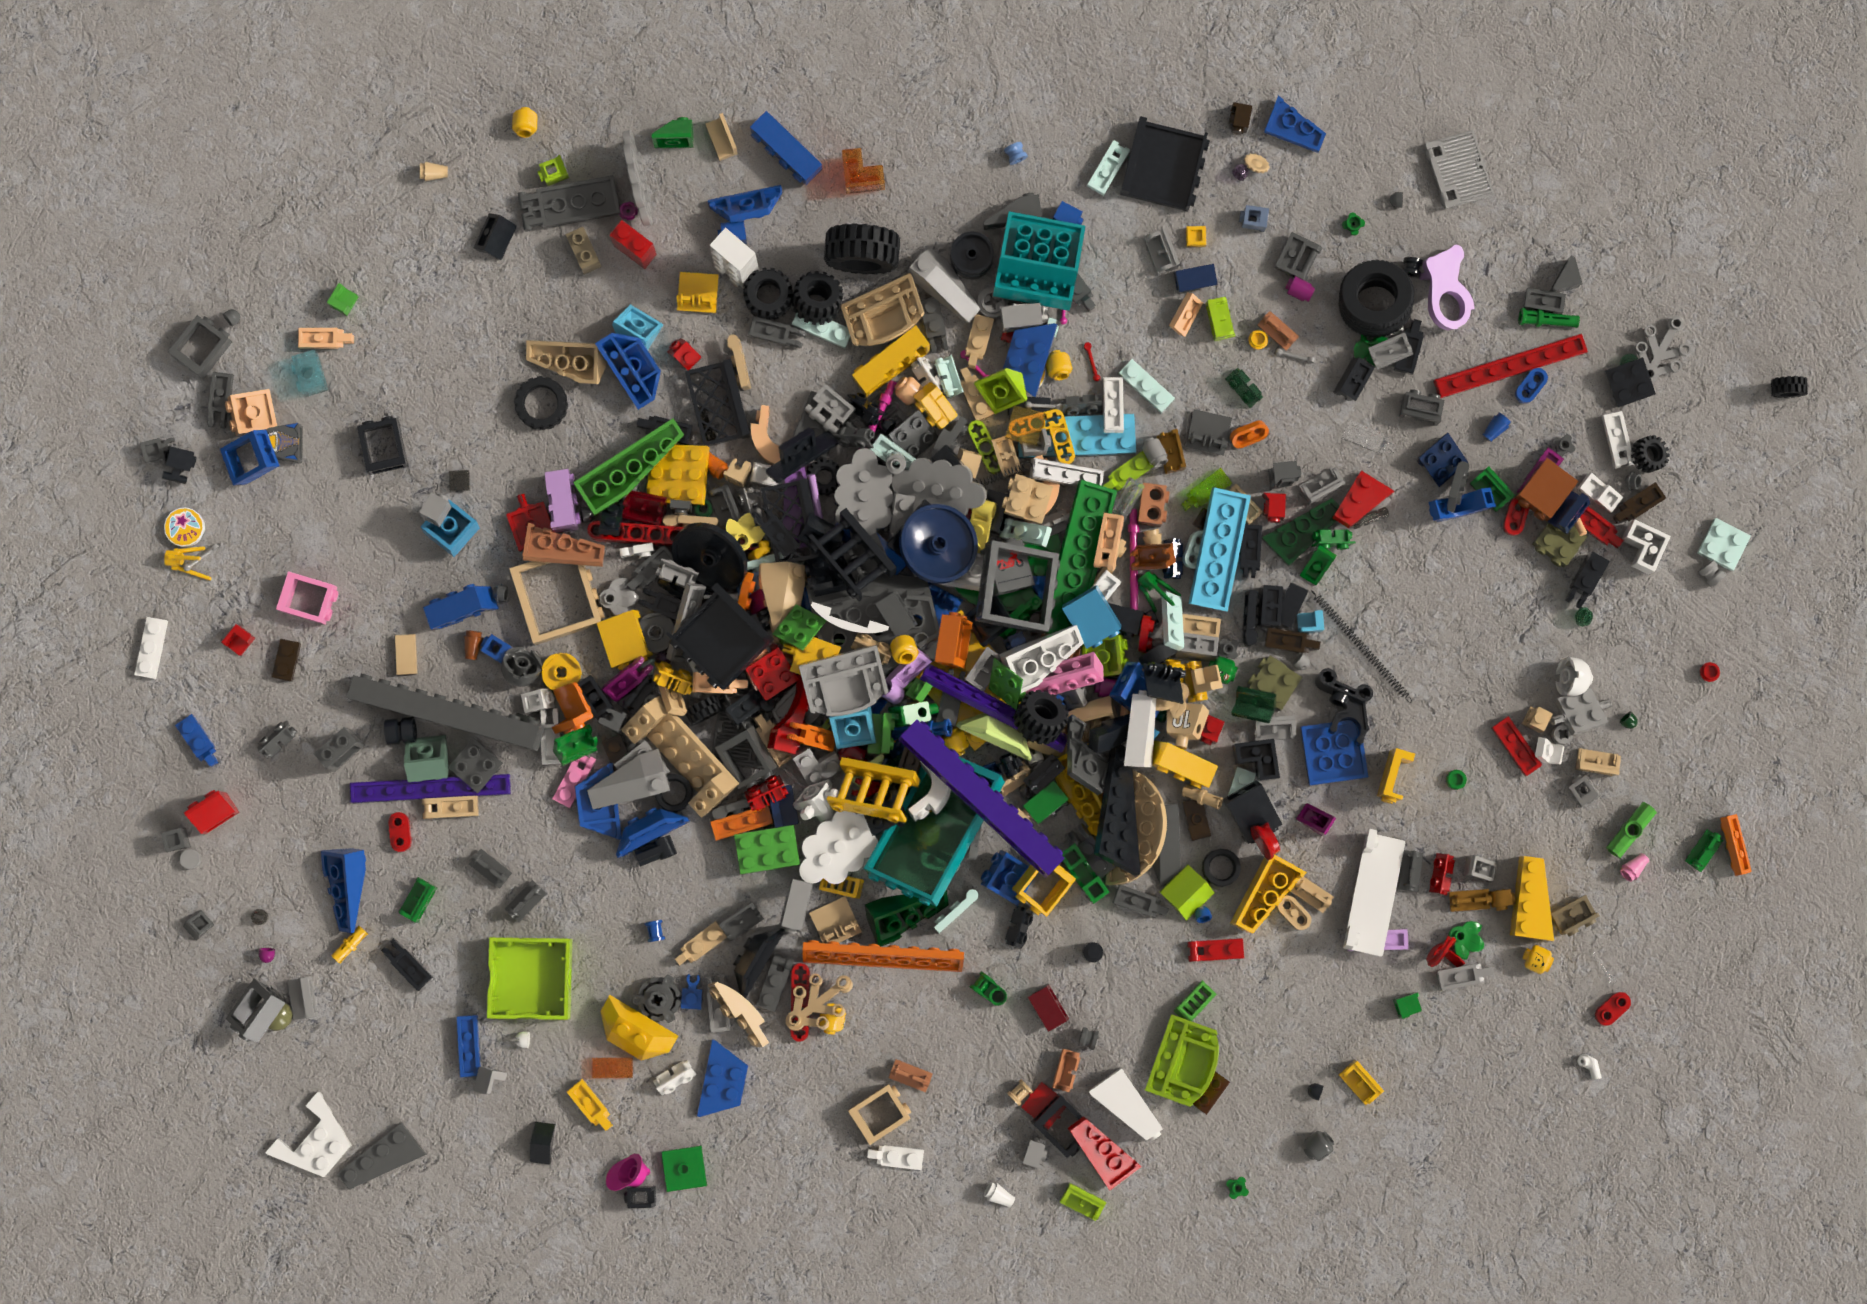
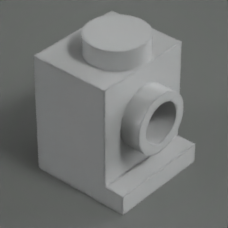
M1579 775L1571 781L1572 785L1569 788L1582 807L1587 806L1601 796L1588 776L1582 777ZM1583 786L1588 788V792L1585 794L1581 792Z
M1035 1137L1034 1140L1029 1139L1022 1163L1042 1170L1043 1165L1040 1164V1161H1045L1048 1152L1045 1149L1046 1140Z

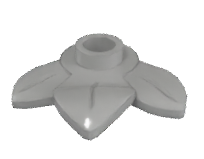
M627 578L613 580L609 588L602 591L599 596L600 604L604 608L610 609L615 616L627 612V607L632 606L639 599V596L634 591L627 589ZM607 595L613 597L612 602L606 600Z

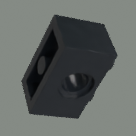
M592 675L577 683L582 690L587 704L591 708L592 714L598 721L600 717L603 718L609 714L606 709L615 710Z

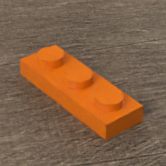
M765 805L766 807L759 811H752L750 809L711 821L716 841L774 824L769 806Z
M1737 814L1720 818L1721 829L1726 838V848L1731 858V868L1735 876L1752 872Z

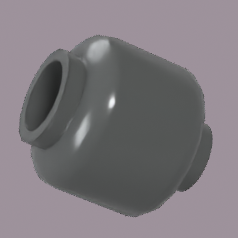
M1316 1131L1304 1141L1306 1147L1304 1152L1309 1159L1314 1158L1317 1161H1321L1334 1150V1141L1325 1131Z

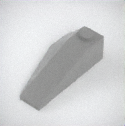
M659 748L637 755L611 775L589 788L587 792L592 808L597 809L670 791L669 781Z

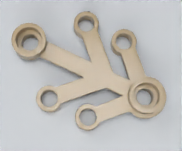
M812 974L809 978L811 990L808 1006L803 1010V998H805L807 992L802 986H797L793 990L795 1002L793 1011L786 1016L787 1027L793 1031H798L804 1026L818 1027L821 1030L827 1029L829 1021L826 1017L820 1016L817 1019L807 1017L812 1013L842 1017L845 1014V1008L841 1004H835L834 1006H826L824 1004L839 992H849L853 987L852 980L848 976L842 975L837 978L836 984L818 997L822 978L819 974ZM818 977L819 981L817 983H813V979ZM842 980H846L844 986H840ZM803 990L802 995L798 996L797 991ZM842 1008V1011L836 1014V1009ZM794 1017H798L796 1023H792ZM825 1020V1025L820 1026V1021Z

